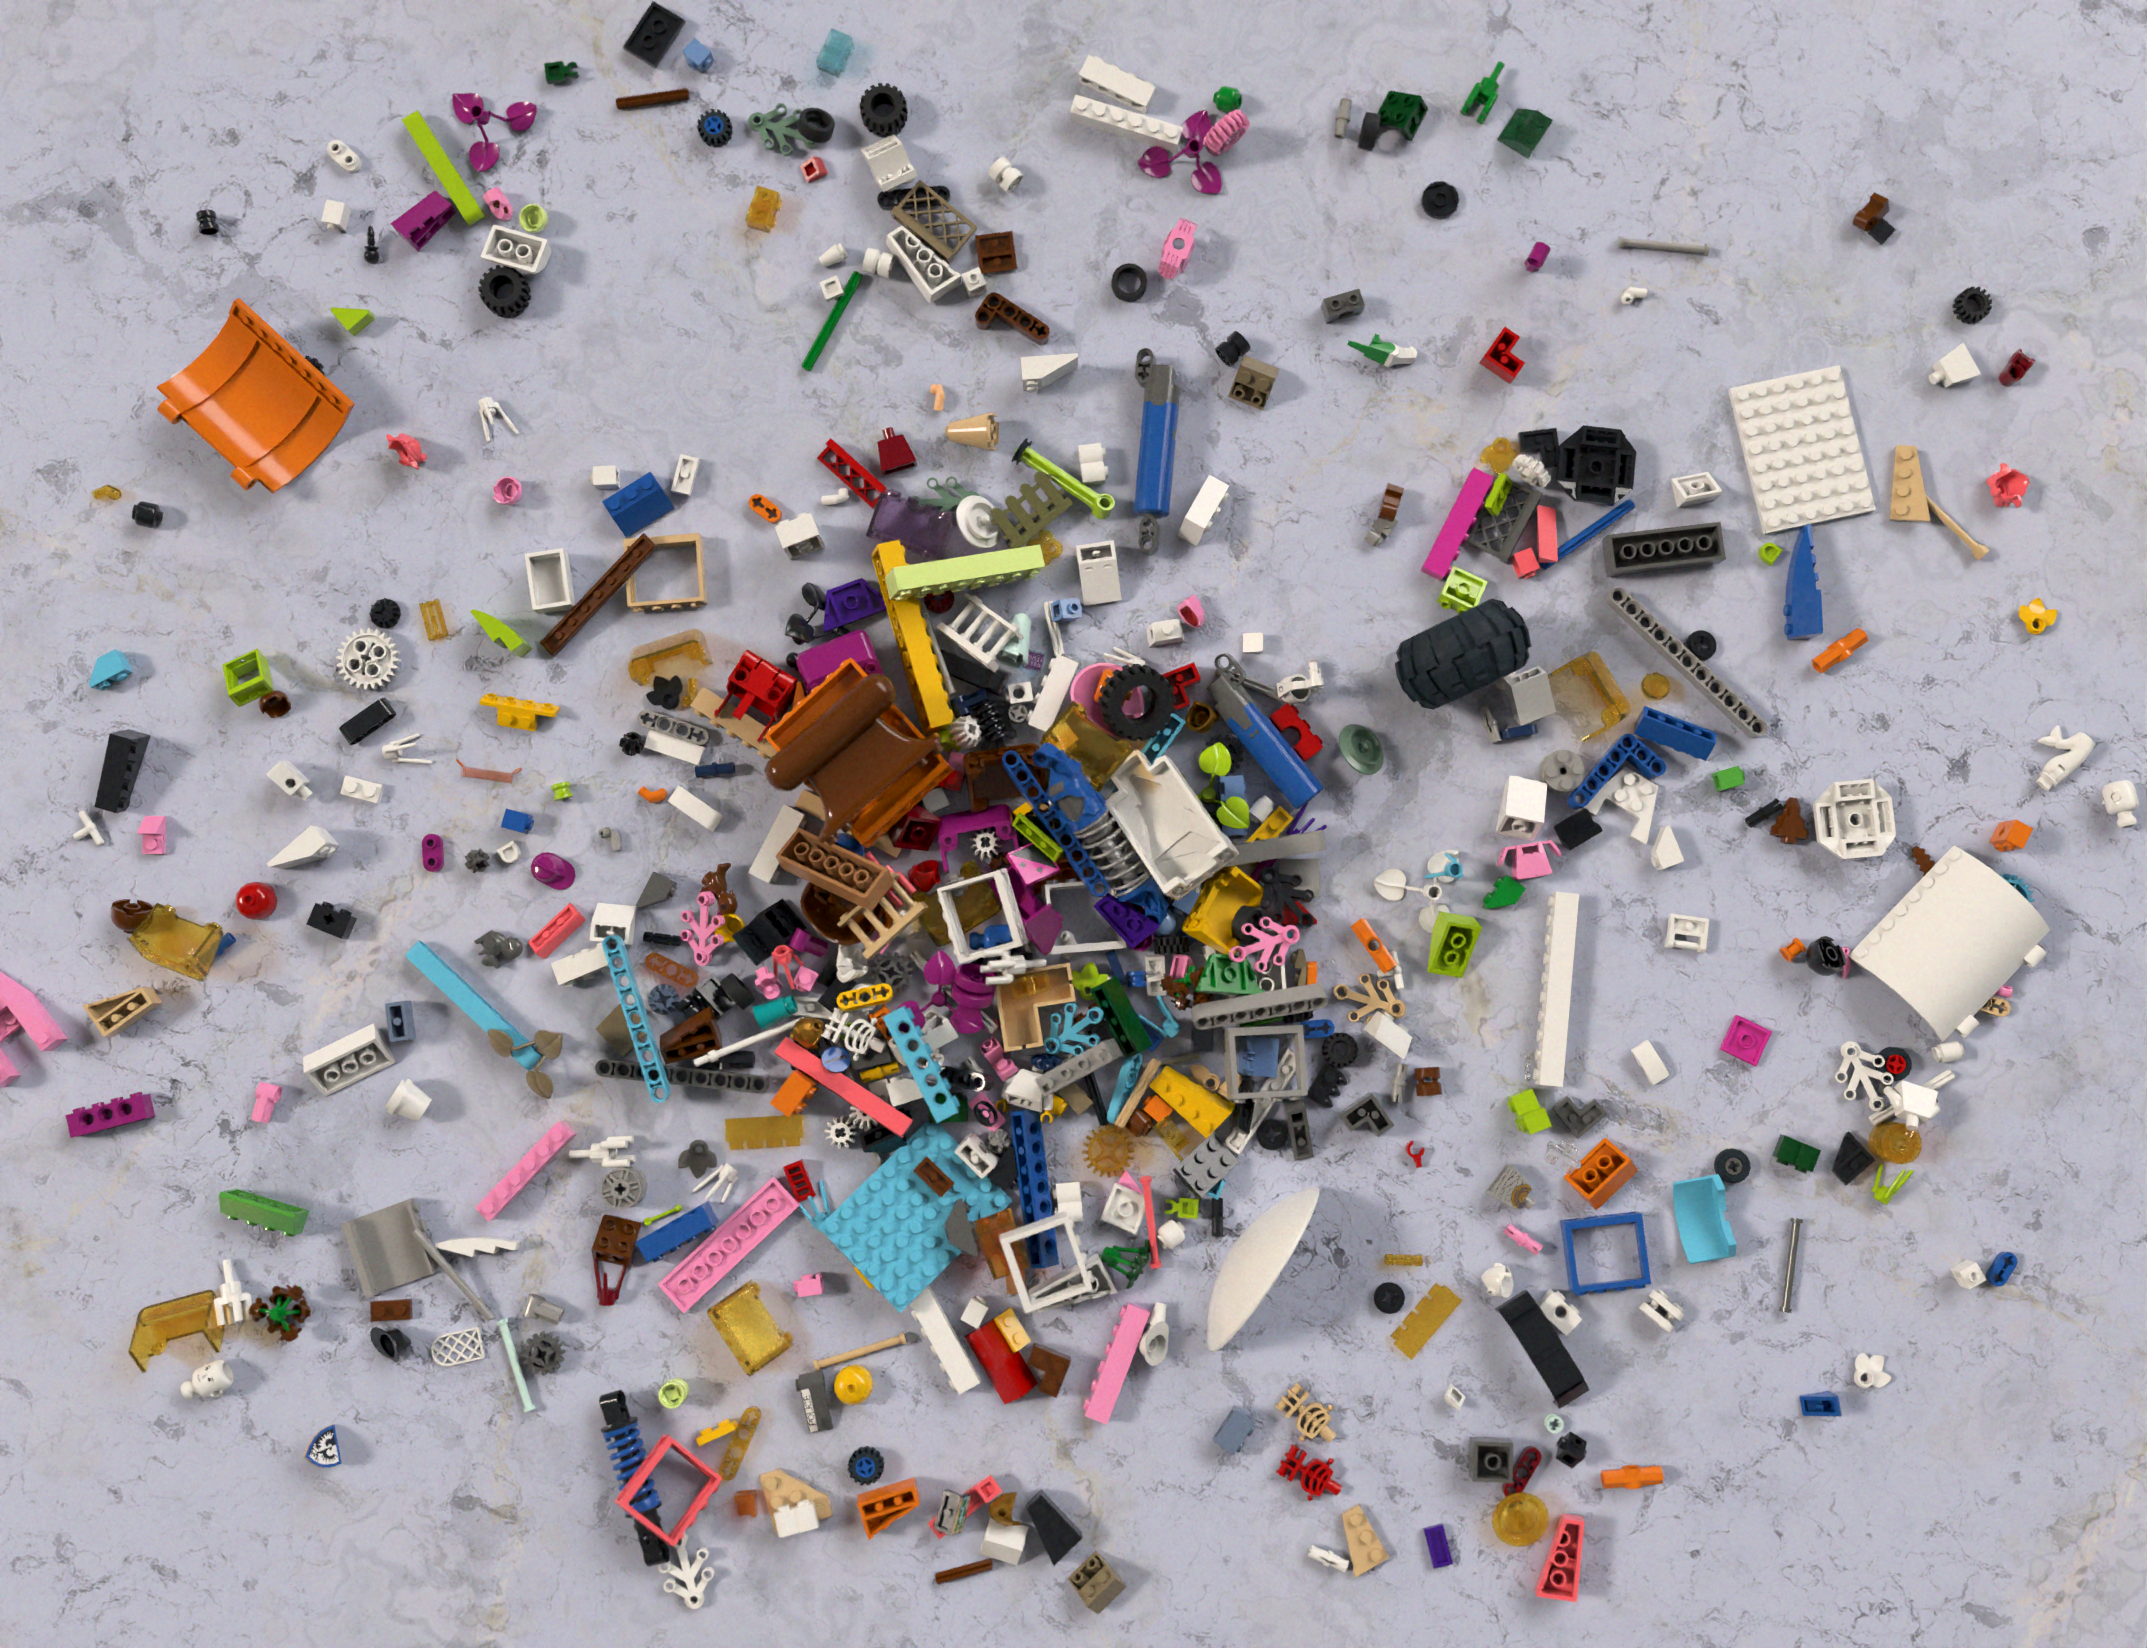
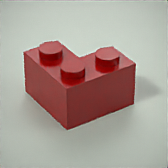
M1504 327L1479 364L1511 384L1525 364L1524 361L1510 353L1520 336Z
M1194 662L1162 674L1173 687L1174 692L1172 694L1176 696V703H1173V706L1176 708L1175 713L1190 706L1184 689L1199 684L1201 681Z

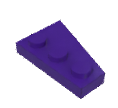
M1107 893L1093 906L1131 949L1161 926L1126 903L1120 902L1118 898L1110 893Z

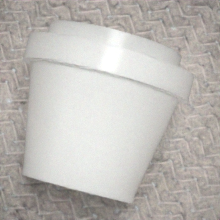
M408 1078L406 1081L402 1080L385 1107L388 1108L387 1113L391 1115L396 1114L418 1122L432 1098L412 1083L413 1080Z

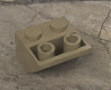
M1244 355L1228 397L1263 410L1278 375L1279 368Z
M1097 1551L1068 1577V1580L1085 1605L1097 1614L1106 1608L1127 1587L1118 1573Z

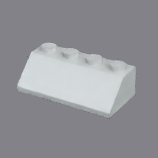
M374 1023L303 1057L304 1074L324 1096L330 1095L395 1063V1058L384 1035Z

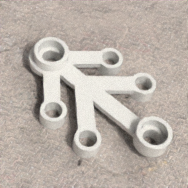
M1845 1042L1840 1049L1841 1055L1844 1058L1839 1071L1835 1073V1079L1840 1083L1847 1080L1846 1072L1851 1061L1855 1070L1848 1088L1844 1090V1097L1847 1100L1856 1098L1855 1090L1861 1079L1869 1096V1107L1877 1112L1885 1108V1101L1876 1094L1868 1076L1881 1080L1885 1085L1892 1084L1894 1078L1888 1072L1883 1073L1863 1066L1859 1058L1872 1062L1876 1067L1884 1065V1058L1881 1055H1873L1862 1051L1856 1042ZM1849 1048L1855 1049V1052L1853 1054H1848L1847 1050ZM1876 1058L1882 1059L1880 1064H1876L1874 1061ZM1840 1073L1845 1075V1078L1842 1080L1837 1078ZM1889 1075L1891 1080L1885 1082L1883 1080L1884 1076ZM1853 1091L1854 1094L1852 1097H1847L1846 1093ZM1875 1101L1881 1102L1879 1107H1875L1873 1104Z
M684 1532L682 1543L675 1544L674 1548H677L682 1570L671 1564L670 1561L666 1563L668 1565L667 1569H663L661 1564L658 1565V1569L662 1573L668 1572L685 1581L688 1589L676 1584V1581L672 1578L667 1579L663 1586L664 1590L677 1593L685 1598V1603L689 1608L698 1609L705 1601L703 1591L708 1581L713 1578L715 1572L713 1568L706 1567L702 1572V1579L696 1587L694 1578L703 1561L708 1558L709 1550L704 1547L700 1548L696 1554V1560L692 1567H690L685 1548L688 1536ZM701 1551H704L706 1553V1557H701L699 1553ZM705 1571H710L711 1576L707 1577ZM671 1582L673 1588H668L667 1583ZM696 1596L698 1598V1601L693 1602L691 1600V1597Z

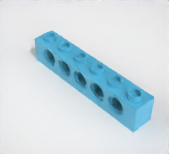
M904 1005L883 1016L882 1018L936 1122L938 1123L956 1114L959 1111L960 1103L955 1095L951 1096L949 1092L951 1086L947 1078L943 1079L939 1073L942 1069L937 1060L933 1061L930 1055L933 1053L928 1043L924 1044L921 1038L924 1034L919 1025L915 1026L912 1020L915 1017L910 1007L906 1009ZM905 1022L910 1026L908 1033H902L899 1030L901 1023ZM909 1041H917L919 1048L916 1051L910 1050L908 1047ZM919 1058H925L928 1061L926 1068H920L917 1065ZM930 1075L937 1078V1084L934 1086H930L926 1082V1078ZM943 1093L946 1096V1101L938 1103L935 1095Z

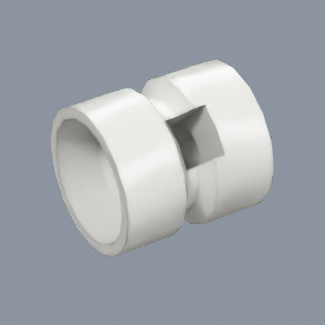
M1004 156L999 158L988 172V175L995 182H1000L999 186L1006 193L1012 192L1023 179V174L1017 168H1012V163Z
M868 248L863 261V272L870 274L877 272L879 276L889 279L893 270L895 255L887 252L880 254L879 250Z

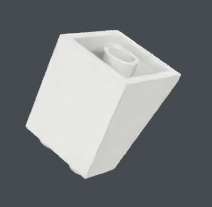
M1509 776L1504 786L1496 833L1533 841L1544 823L1547 783L1540 782L1539 780L1524 779L1520 776Z

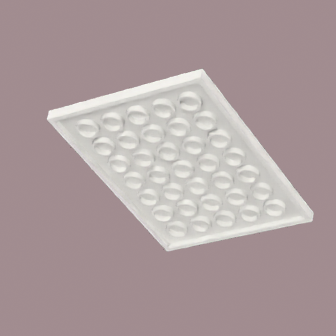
M1840 365L1734 387L1728 390L1764 535L1802 527L1806 524L1812 525L1876 510Z

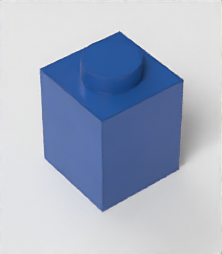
M506 809L501 827L528 834L533 828V816Z

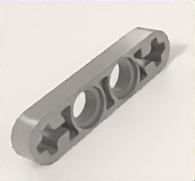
M643 710L638 714V723L647 729L699 746H705L710 741V734L703 728L650 710ZM649 714L651 719L656 720L655 728L652 722L647 721L644 724L645 721L642 720V717H646ZM668 720L670 727L667 730H661V721ZM686 726L688 733L685 736H679V727ZM692 729H695L693 733L700 735L701 732H703V735L706 737L705 740L701 739V741L698 742V738L691 736Z

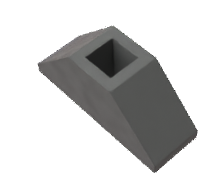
M961 1198L956 1200L943 1226L949 1245L972 1257L979 1256L978 1252L981 1251L978 1240H974L972 1233L975 1232L972 1220L969 1221L967 1213H969L968 1204L966 1201L963 1202Z

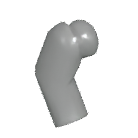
M604 827L599 830L600 838L611 842L613 852L622 850L620 835L617 831L610 827Z

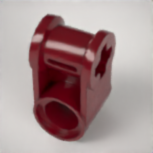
M2018 349L2000 373V383L2008 387L2023 378L2025 373L2034 364L2035 359H2030L2022 353L2021 349Z

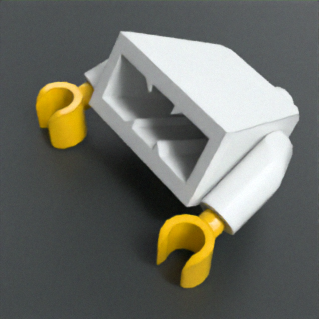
M1033 1066L1031 1071L1021 1069L1017 1074L1006 1080L1000 1095L1001 1100L995 1104L996 1109L1000 1110L1001 1105L1004 1104L1002 1111L1007 1112L1010 1108L1009 1104H1013L1038 1112L1045 1110L1040 1120L1044 1123V1117L1049 1115V1124H1051L1054 1120L1053 1115L1050 1114V1110L1053 1108V1093L1044 1097L1035 1081L1037 1077L1043 1075L1044 1070L1038 1069Z

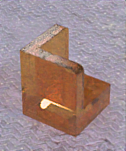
M757 1490L737 1491L734 1495V1503H737L738 1515L756 1517L758 1514Z

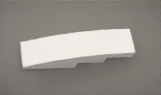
M489 1236L460 1237L435 1243V1248L473 1257L478 1255L479 1250L492 1254L499 1252L500 1247L515 1251L520 1248L521 1241Z

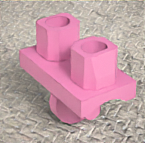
M766 966L757 969L755 972L758 979L754 980L756 986L767 999L774 1000L778 998L781 992L780 988L783 987L781 982L772 972H769Z

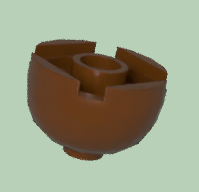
M131 899L114 901L110 911L113 924L123 930V932L132 934L144 929L150 923L153 915V906L141 900H137L138 904L130 903Z

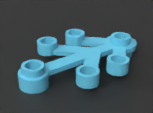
M1069 1002L1064 1007L1066 1012L1064 1031L1059 1036L1058 1029L1059 1024L1063 1021V1015L1060 1012L1052 1014L1050 1016V1036L1045 1038L1043 1045H1046L1047 1053L1055 1055L1063 1051L1077 1056L1086 1051L1085 1046L1082 1044L1072 1046L1063 1043L1067 1039L1086 1043L1091 1047L1099 1044L1100 1037L1097 1034L1088 1036L1077 1032L1090 1023H1099L1104 1017L1102 1009L1099 1007L1091 1008L1084 1019L1072 1026L1073 1016L1078 1007L1076 1003ZM1069 1005L1073 1007V1011L1069 1010ZM1094 1011L1098 1012L1099 1017L1094 1015ZM1054 1016H1057L1059 1018V1021H1056L1054 1019ZM1091 1037L1095 1038L1096 1043L1091 1041ZM1051 1042H1054L1056 1047H1053ZM1077 1047L1081 1049V1053L1077 1052Z

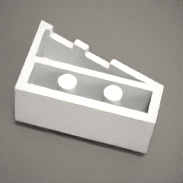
M1209 475L1186 514L1177 536L1197 546L1204 533H1208L1213 524L1211 522L1212 518L1218 516L1221 510L1219 505L1226 502L1229 496L1226 493L1229 485Z
M603 942L596 944V947L584 949L580 953L551 963L558 985H565L567 988L577 984L576 980L583 978L585 981L594 978V974L601 971L602 974L610 972L602 946Z
M933 1008L924 1014L925 1025L921 1029L924 1036L921 1038L924 1044L928 1043L932 1051L959 1037L949 1020ZM890 1039L886 1042L897 1061L906 1066L907 1064L894 1039ZM911 1040L908 1042V1047L910 1050L916 1051L919 1048V1044L917 1041Z

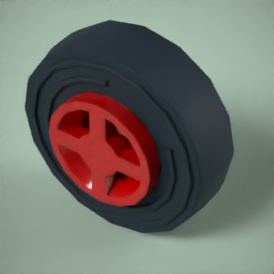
M1887 1047L1877 1054L1884 1058L1885 1063L1882 1067L1875 1066L1876 1070L1890 1073L1894 1078L1893 1081L1903 1080L1910 1074L1912 1061L1905 1050L1898 1047ZM1881 1058L1875 1059L1876 1064H1880L1882 1062ZM1886 1075L1883 1079L1890 1081L1891 1077Z

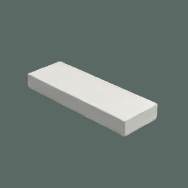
M651 729L644 748L698 766L705 747Z

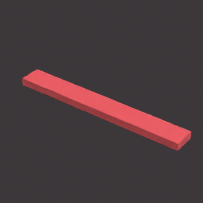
M785 1037L775 1050V1055L902 1138L913 1123L912 1119L842 1073H833L826 1070L822 1065L821 1059L789 1038Z

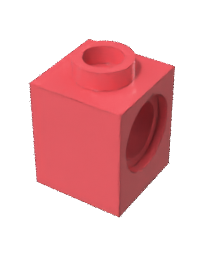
M1531 547L1510 557L1518 579L1525 577V579L1531 578L1540 569Z

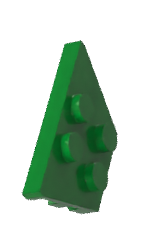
M1214 953L1209 955L1196 988V992L1240 996L1258 994L1265 991L1264 989L1260 990L1256 982L1258 978L1251 969L1247 956L1241 962H1234L1230 959L1229 955Z

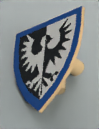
M335 1425L320 1430L308 1444L304 1458L310 1464L321 1468L342 1464Z

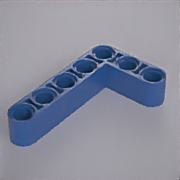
M1624 734L1611 745L1585 776L1582 783L1569 795L1567 803L1573 810L1581 809L1589 804L1625 759L1649 779H1655L1663 775L1666 771V764L1634 735ZM1623 740L1627 741L1628 748L1623 745ZM1637 753L1642 754L1643 760L1638 758ZM1611 754L1616 756L1617 762L1611 759ZM1652 765L1657 767V773L1652 770ZM1599 768L1604 769L1605 776L1600 774ZM1587 782L1593 784V790L1588 788ZM1576 796L1581 798V804L1577 803Z

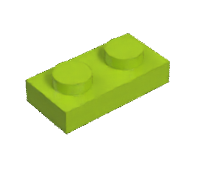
M1499 474L1493 484L1490 495L1486 499L1484 507L1491 515H1499L1513 485L1512 480L1507 474Z

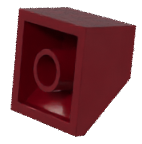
M915 805L888 830L887 834L896 848L928 851L942 820L921 806Z

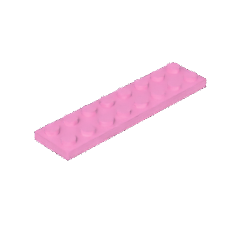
M775 1176L772 1177L671 1271L658 1286L685 1313L797 1209L800 1204Z

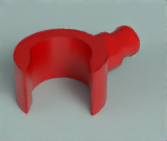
M1411 1140L1406 1145V1153L1413 1158L1416 1168L1422 1167L1421 1156L1424 1154L1425 1149L1422 1147L1418 1154L1413 1155L1410 1152V1147L1414 1141Z

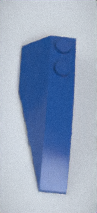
M1806 524L1800 528L1789 564L1786 599L1783 608L1784 616H1786L1784 632L1787 635V640H1810L1823 634L1821 589L1816 588V581L1819 580L1818 573H1814L1816 556L1811 554V550L1814 548L1811 524Z

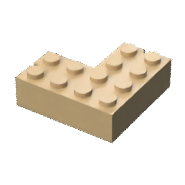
M1070 963L1026 969L1023 974L1013 975L1012 983L997 984L995 991L1005 1052L1023 1049L1022 1045L1026 1044V1048L1044 1046L1038 1007L1076 1001L1074 986L1069 984V981L1073 980Z

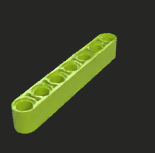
M416 110L401 119L468 225L471 226L486 217L420 112Z

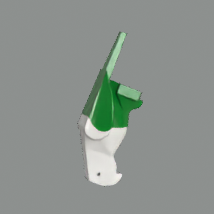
M1377 334L1374 335L1370 346L1350 340L1347 343L1348 346L1364 353L1363 356L1386 367L1396 364H1412L1418 353L1412 346L1410 348H1402L1393 343L1384 342L1379 338L1380 335Z

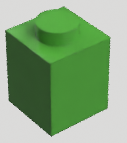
M1739 766L1711 774L1717 792L1745 784V775Z

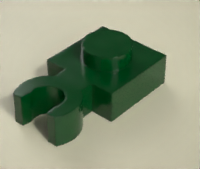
M563 61L544 63L546 82L548 84L566 82V77L568 76L572 79L579 78L578 72H571L572 69L578 68L576 62H570L567 66L564 65Z

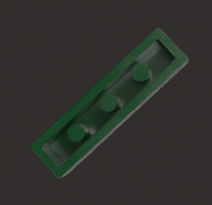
M1117 976L1090 989L1098 1007L1102 1009L1104 1018L1126 1059L1153 1045Z

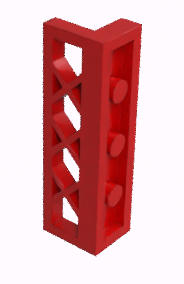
M830 438L826 442L827 447L817 459L873 509L888 493L887 488ZM831 451L836 455V463H828L823 458ZM847 465L850 468V475H841L839 473V466ZM853 478H861L864 481V487L855 488L853 486ZM875 490L879 496L871 502L867 498L866 491Z

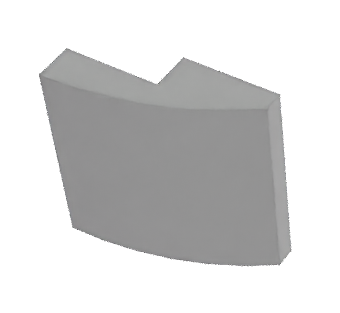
M1278 859L1279 874L1292 876L1298 874L1302 878V883L1298 887H1293L1290 883L1279 882L1283 888L1303 891L1309 889L1313 891L1314 897H1320V859ZM1293 878L1294 883H1299L1297 878ZM1305 893L1306 898L1311 897L1309 893Z

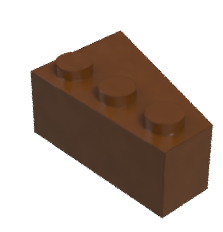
M710 1006L660 1035V1052L666 1065L704 1055L714 1049L715 1051L722 1049V1034Z

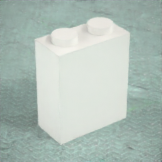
M1540 666L1504 679L1513 719L1520 726L1531 724L1532 721L1546 718L1556 712L1547 672Z

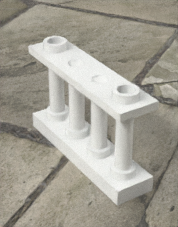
M965 592L963 596L969 601V604L952 624L949 623L947 626L940 622L937 628L945 637L995 673L999 668L995 662L997 654L1013 635L1021 640L1024 638L1019 632L1021 628L1014 622L1008 623L981 604L982 600L976 595L970 596ZM975 607L981 611L980 615L965 633L959 635L957 633L958 627ZM987 617L993 619V624L977 643H970V637ZM1002 626L1007 629V632L991 651H987L985 654L983 646L998 628Z

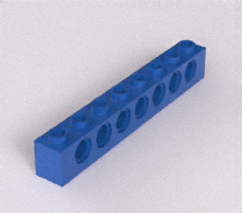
M1031 1109L1009 1112L1024 1226L1053 1216L1040 1112ZM1055 1227L1025 1237L1029 1269H1044L1059 1265Z

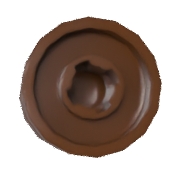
M1440 1067L1414 1069L1415 1080L1418 1081L1416 1085L1417 1096L1442 1094V1086L1438 1082V1079L1441 1078ZM1424 1077H1432V1082H1424Z

